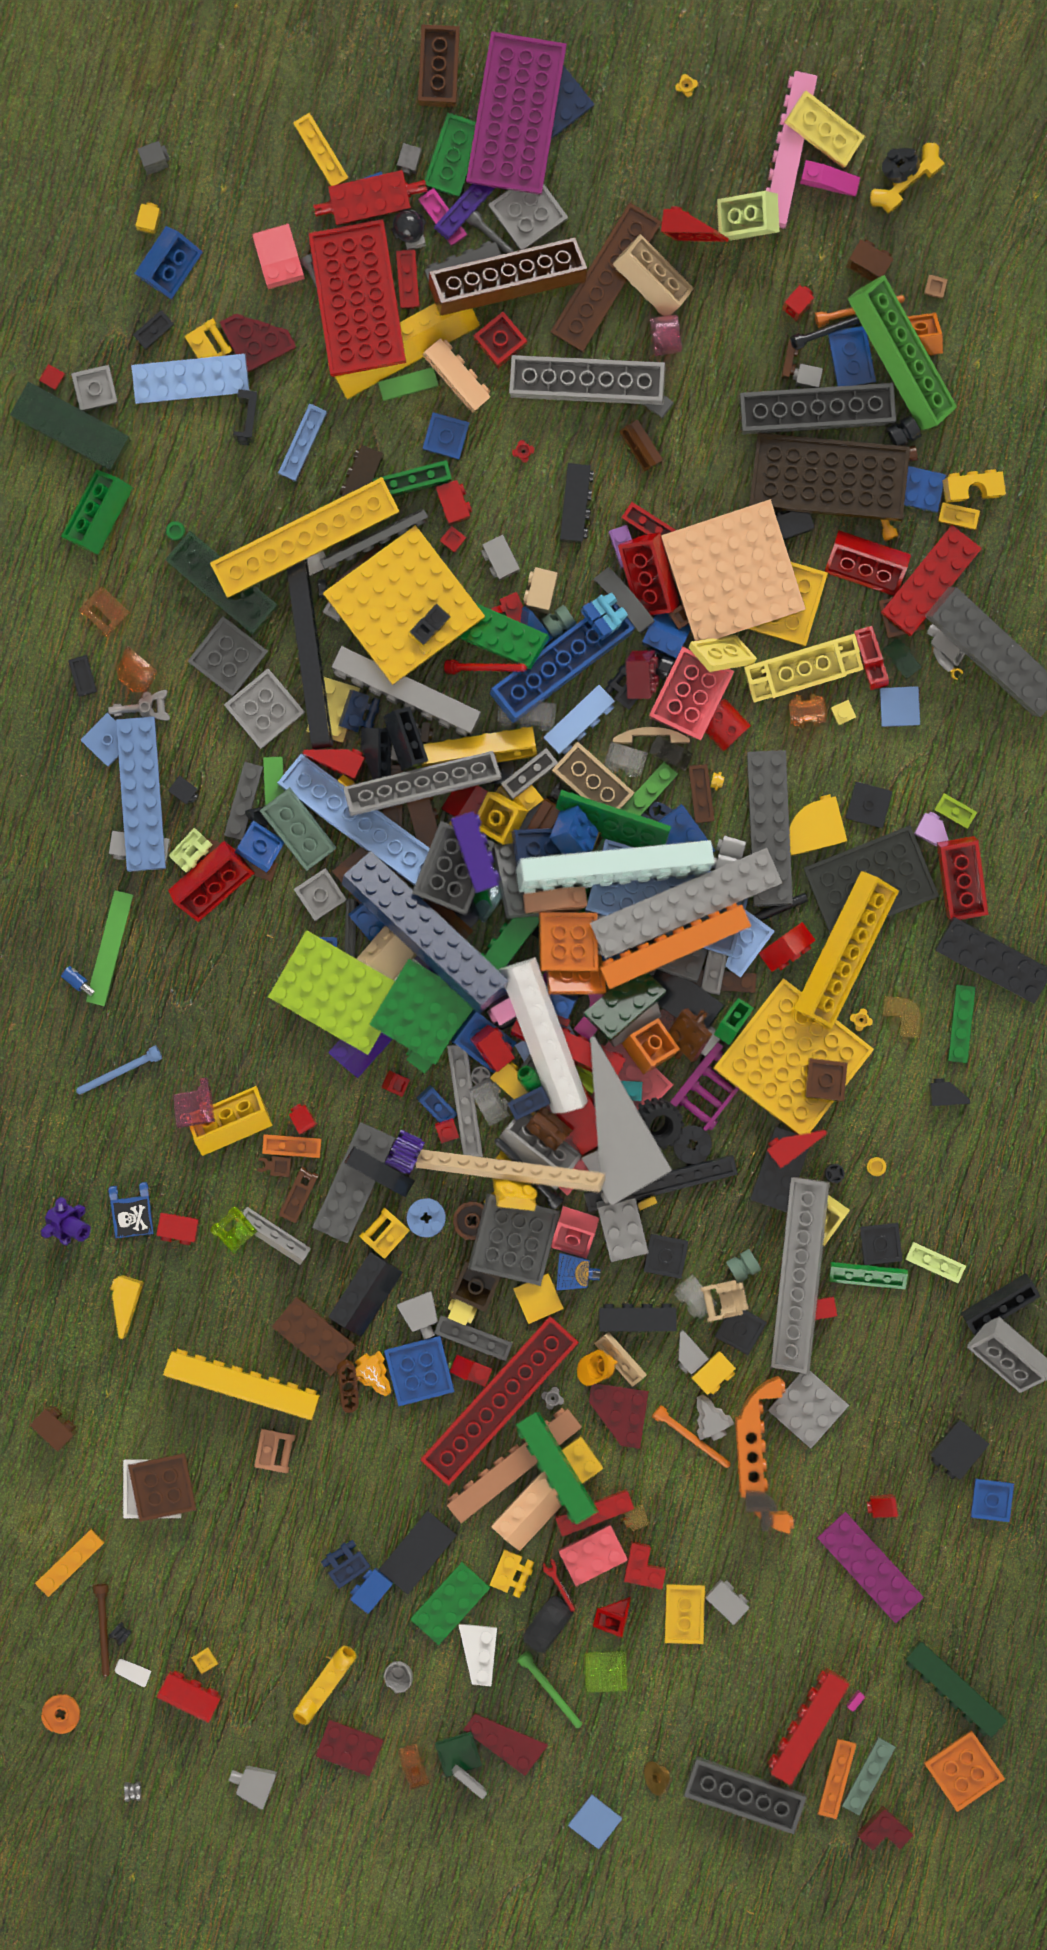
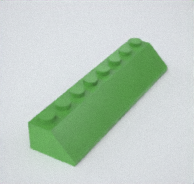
M885 275L858 289L848 298V301L920 430H925L937 426L957 406Z

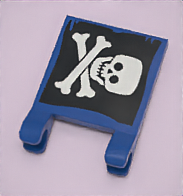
M147 1182L139 1184L140 1197L118 1199L117 1186L109 1188L115 1238L154 1234Z

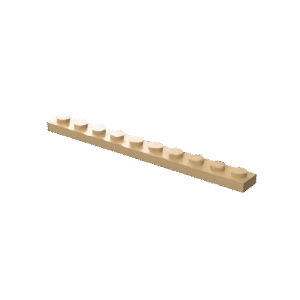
M421 1150L416 1161V1168L600 1192L605 1181V1173L430 1150Z

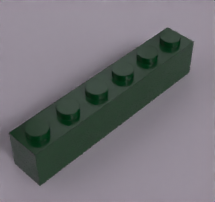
M921 1640L904 1656L908 1660L906 1664L913 1671L917 1669L921 1672L920 1677L927 1684L933 1683L936 1686L934 1690L941 1697L946 1695L950 1699L948 1703L956 1711L960 1708L964 1712L962 1716L969 1723L974 1721L979 1726L977 1730L983 1736L988 1734L992 1738L1007 1722L1005 1717Z

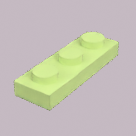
M915 1242L912 1243L905 1260L956 1283H959L966 1268L965 1265Z

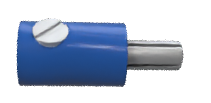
M71 966L64 970L61 977L76 990H84L90 996L95 993L87 985L88 980L80 975L77 970Z

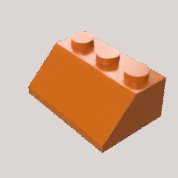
M937 314L908 316L928 355L933 356L943 353V335Z

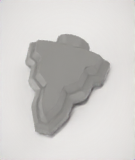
M704 1394L697 1397V1409L700 1414L697 1419L699 1439L703 1440L711 1437L715 1441L727 1435L726 1429L735 1424L730 1415H725L721 1408H716L712 1401Z

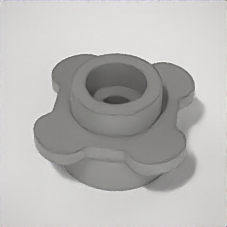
M553 1387L550 1391L543 1392L541 1395L542 1399L546 1401L548 1409H553L554 1406L562 1405L564 1402L557 1387Z

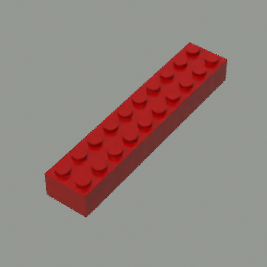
M549 1316L420 1460L449 1486L579 1341L554 1318Z

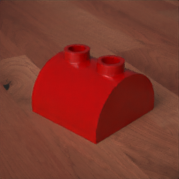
M724 698L719 703L705 733L724 752L751 725Z

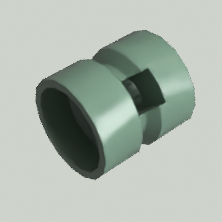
M564 605L554 610L553 615L549 613L541 619L554 640L563 635L564 630L568 631L576 625L575 620Z
M750 1249L740 1253V1258L734 1257L726 1262L738 1283L747 1279L748 1274L754 1275L761 1271Z

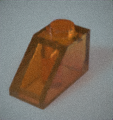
M417 1744L398 1749L402 1768L411 1790L430 1784Z

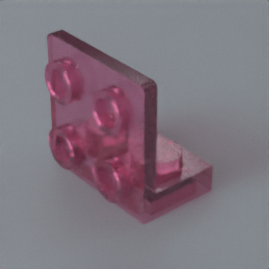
M207 1077L200 1079L201 1086L197 1087V1091L173 1095L177 1128L215 1122L212 1090Z

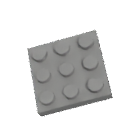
M544 184L542 195L508 190L488 204L491 211L520 250L527 249L568 219V216Z
M268 668L224 704L260 749L265 747L305 713Z
M810 1371L807 1374L799 1373L785 1389V1393H782V1398H777L767 1410L808 1447L812 1448L849 1405Z

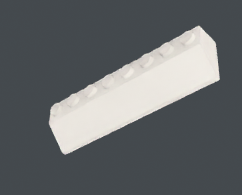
M536 958L499 969L500 973L509 980L506 989L539 1079L551 1102L549 1106L552 1113H566L582 1108L588 1100Z

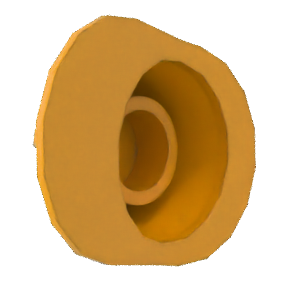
M596 1350L579 1361L577 1377L583 1385H594L610 1378L618 1362L613 1360L611 1355L606 1354L603 1350Z

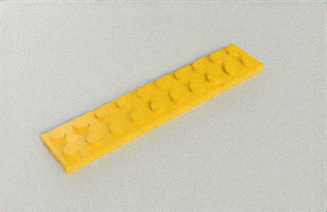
M381 477L210 564L227 598L399 513V510Z

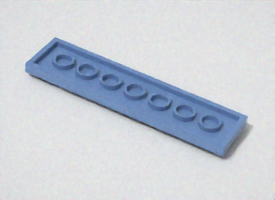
M155 717L116 720L127 872L166 869Z

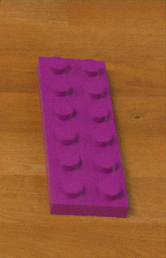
M846 1511L817 1536L822 1544L895 1624L924 1598Z

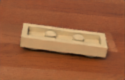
M609 1331L594 1343L598 1349L611 1355L613 1360L618 1362L615 1368L632 1387L647 1375Z

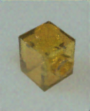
M642 1504L634 1507L631 1511L625 1512L626 1517H623L626 1528L631 1527L632 1532L650 1524Z

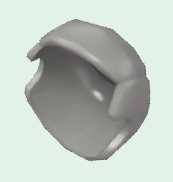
M400 1661L392 1662L385 1669L384 1679L386 1686L393 1689L395 1693L405 1692L410 1688L413 1680L411 1668Z

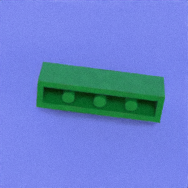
M447 460L382 477L392 497L452 482Z

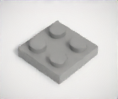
M109 365L72 373L81 412L118 403Z
M326 868L294 889L314 921H317L347 900Z

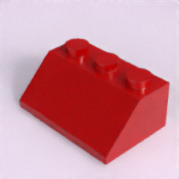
M170 1671L157 1698L209 1723L222 1696L218 1695L219 1692L209 1687V1689L202 1687V1683L195 1679L190 1681L184 1678L185 1675L179 1671Z

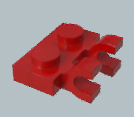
M517 592L499 599L501 605L491 608V610L500 614L505 613L507 617L518 622L521 620L523 604Z

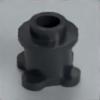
M560 781L547 799L550 800L552 798L558 801L561 790L567 791L560 786Z

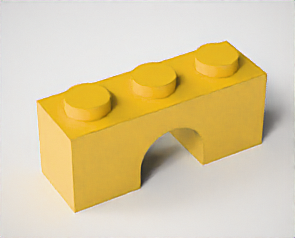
M996 469L986 470L984 474H978V471L967 472L965 476H960V473H953L943 480L945 503L967 500L969 498L968 489L970 485L977 486L980 489L982 499L1000 498L1006 494L1003 472H996Z

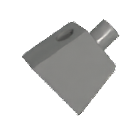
M432 1291L397 1304L399 1311L412 1332L420 1329L424 1339L434 1336L431 1325L437 1323L438 1319Z
M246 1766L244 1774L232 1770L228 1781L239 1785L236 1792L238 1796L263 1810L277 1772Z

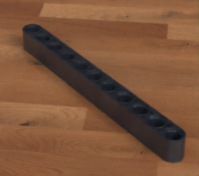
M305 559L287 568L311 745L313 750L333 747V738L308 561Z

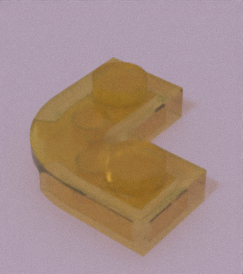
M884 996L882 1015L901 1017L899 1036L919 1038L921 1024L919 1007L907 998Z

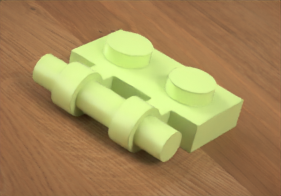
M193 828L168 856L187 873L197 865L196 862L203 855L209 852L208 849L213 844Z

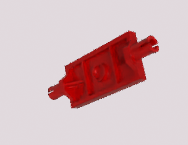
M403 170L329 186L330 202L314 204L313 207L317 210L314 211L316 217L333 213L336 225L411 209L409 197L428 191L425 180L408 184Z

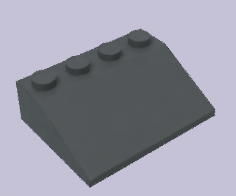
M441 821L412 893L466 915L475 891L453 826ZM487 840L488 844L485 847L487 852L492 851L494 842Z

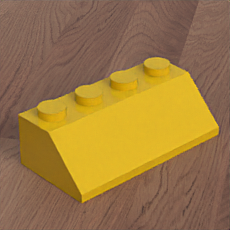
M257 1086L186 1116L194 1142L202 1156L273 1126Z

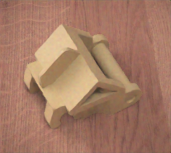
M736 1280L700 1288L703 1291L708 1313L707 1322L742 1315L743 1310L749 1309L743 1282L737 1284ZM711 1289H716L720 1297L722 1309L721 1315L718 1316L715 1314Z

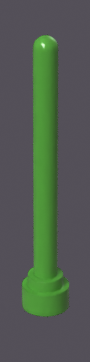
M529 1650L523 1653L517 1659V1662L531 1671L576 1728H580L582 1722L533 1663V1655Z

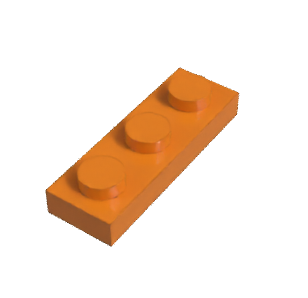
M264 1134L262 1154L320 1158L322 1139Z

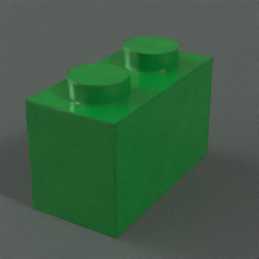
M738 998L720 1022L714 1035L730 1045L754 1008Z

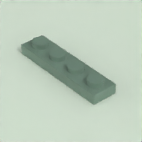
M879 1737L877 1738L842 1803L843 1807L860 1815L895 1749L894 1745Z

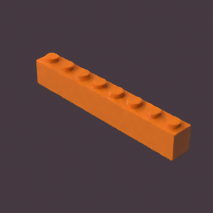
M736 903L731 904L722 913H719V911L713 912L704 921L701 918L691 922V926L686 929L683 926L673 930L674 934L666 937V934L655 938L656 942L650 945L648 942L637 946L638 950L634 952L627 950L619 954L620 958L616 960L609 958L603 961V965L599 968L608 988L611 989L751 927L743 906Z

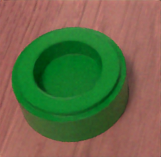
M173 521L167 525L166 534L169 539L180 541L184 538L186 531L182 523Z

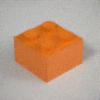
M659 1018L629 1035L622 1043L643 1075L671 1059L680 1050Z

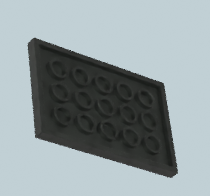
M911 825L803 868L829 934H831L861 871L876 876L899 890L887 917L939 897Z

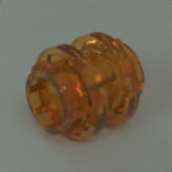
M816 693L810 695L809 700H804L802 695H797L796 699H791L789 710L791 723L794 726H799L800 729L806 728V723L813 722L814 727H820V723L826 722L827 708L823 696H817Z

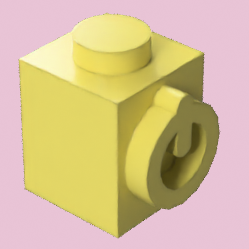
M451 1299L448 1307L451 1312L448 1318L466 1326L467 1322L472 1323L477 1308L457 1299Z

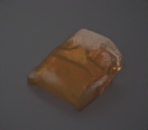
M129 646L124 650L122 659L116 667L118 680L132 692L145 693L157 675V670L150 666Z

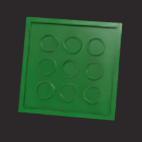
M408 959L369 1025L433 1064H436L469 1010L470 1005L438 975Z

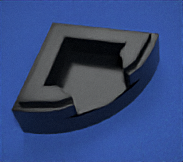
M263 807L245 811L246 816L251 822L255 821L262 827L269 825L266 818L259 811Z

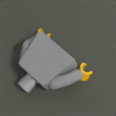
M932 624L927 634L934 637L931 642L934 647L933 653L938 663L948 672H951L950 675L953 679L958 680L954 676V672L958 670L963 674V671L955 668L954 665H959L965 653Z

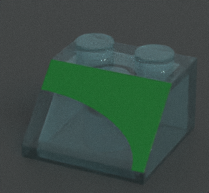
M499 881L496 887L474 893L473 900L480 919L484 923L502 897Z

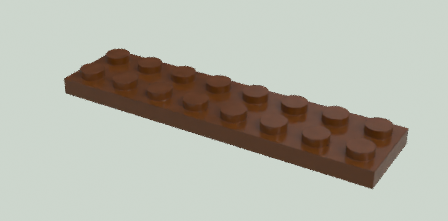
M629 202L588 269L585 282L579 284L550 332L552 335L580 352H584L627 282V279L622 273L617 271L613 263L640 234L650 243L660 228L662 221Z

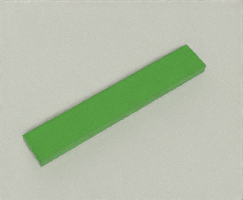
M114 891L90 983V988L95 993L92 996L87 995L86 1002L101 1006L106 1005L134 897L132 894Z

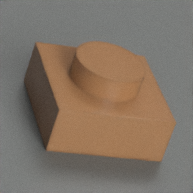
M929 275L924 295L943 299L948 279Z

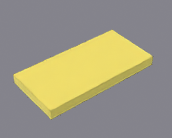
M808 91L802 93L784 122L842 168L847 166L865 137Z

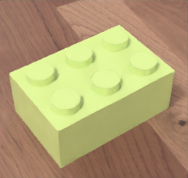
M761 191L717 199L718 230L721 234L728 237L729 240L780 232L777 193Z

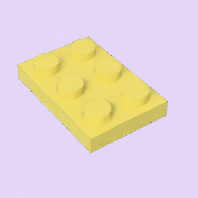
M737 635L694 641L689 646V649L709 672L755 664L757 659Z
M324 677L332 738L334 741L343 743L348 729L338 725L349 691L355 690L360 692V688Z

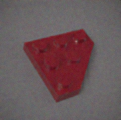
M237 313L220 322L235 354H246L248 373L297 348L287 329L278 328Z
M598 1383L591 1385L589 1403L619 1444L625 1447L640 1449L649 1391Z

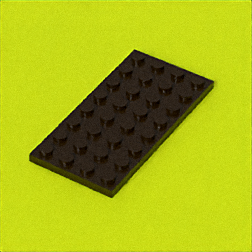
M757 433L749 506L771 499L774 510L903 522L910 447Z

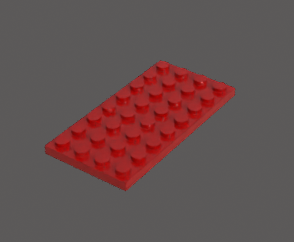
M384 220L308 233L331 377L407 363Z

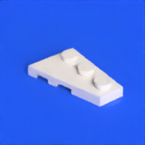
M459 1624L472 1684L491 1686L497 1627Z

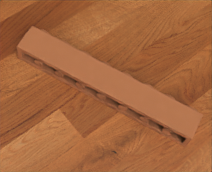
M563 1408L559 1409L553 1414L555 1417L550 1422L548 1420L545 1421L559 1445L582 1428V1425L568 1408L565 1410ZM525 1438L523 1439L525 1442L520 1446L516 1444L508 1450L510 1454L505 1458L501 1456L493 1462L494 1467L490 1470L485 1468L478 1474L479 1479L475 1482L470 1480L463 1486L464 1491L460 1494L455 1492L448 1498L447 1507L460 1523H463L538 1462L535 1455L532 1456L526 1447L528 1443Z

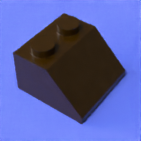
M467 1259L451 1297L486 1312L501 1276L468 1269L470 1260Z

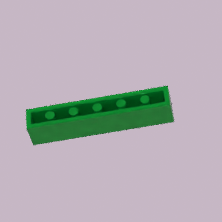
M539 1411L516 1424L518 1427L516 1429L521 1439L525 1438L528 1443L526 1447L529 1453L537 1458L538 1462L536 1464L542 1473H546L548 1477L546 1479L551 1489L555 1488L558 1493L556 1497L562 1506H566L568 1510L567 1516L572 1523L575 1522L577 1525L599 1512Z

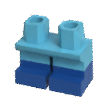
M609 593L604 597L600 595L591 603L584 605L580 611L589 624L592 625V628L601 640L617 630L628 616L622 607L616 612L611 608L612 605L617 603L613 593Z

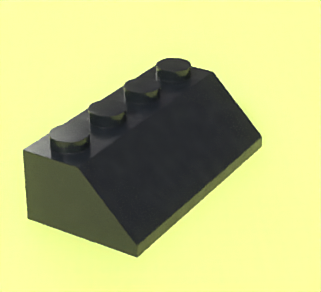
M370 1252L332 1310L329 1318L362 1337L403 1272L373 1252Z

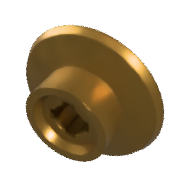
M650 1761L646 1764L644 1769L646 1784L653 1794L660 1796L665 1792L666 1785L670 1782L669 1772L664 1766H660L656 1762Z

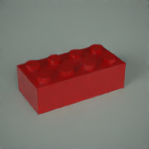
M975 836L937 842L948 919L951 921L953 916L962 920L988 915L978 839Z

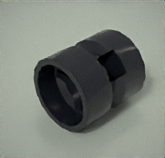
M911 415L900 420V424L895 423L886 428L890 440L896 446H906L909 440L913 442L922 437L921 431Z
M650 648L649 651H655V657H658L656 675H659V679L665 681L675 659L666 654L661 656L659 651Z

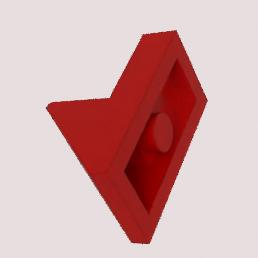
M457 1354L450 1373L485 1387L492 1368Z

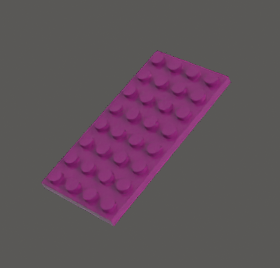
M491 31L466 183L542 195L566 43Z

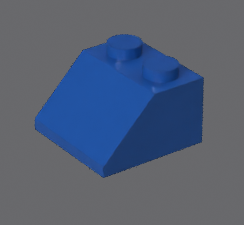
M657 614L653 618L655 623L649 626L642 645L653 648L661 654H666L676 660L691 630L688 624L678 630L669 614Z

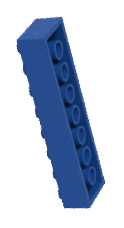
M616 603L611 606L614 612L620 609ZM626 617L617 630L601 640L592 628V625L584 618L544 648L531 670L526 669L524 672L514 671L491 689L490 695L514 724L634 632L635 626Z

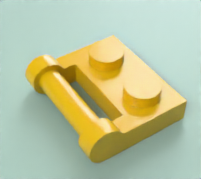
M214 319L208 320L205 324L184 336L197 358L228 356L233 353L232 347L228 346L216 327L217 323ZM207 330L211 331L222 349L218 354L204 333Z
M384 1207L381 1210L380 1216L359 1237L385 1259L410 1229ZM388 1218L391 1221V1223L382 1232V1234L375 1241H373L370 1237Z

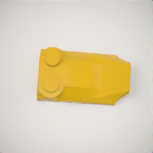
M502 1151L496 1157L499 1160L511 1161ZM492 1178L497 1207L535 1210L537 1192L533 1188L532 1183Z

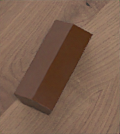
M638 419L619 431L644 471L663 462L662 457Z

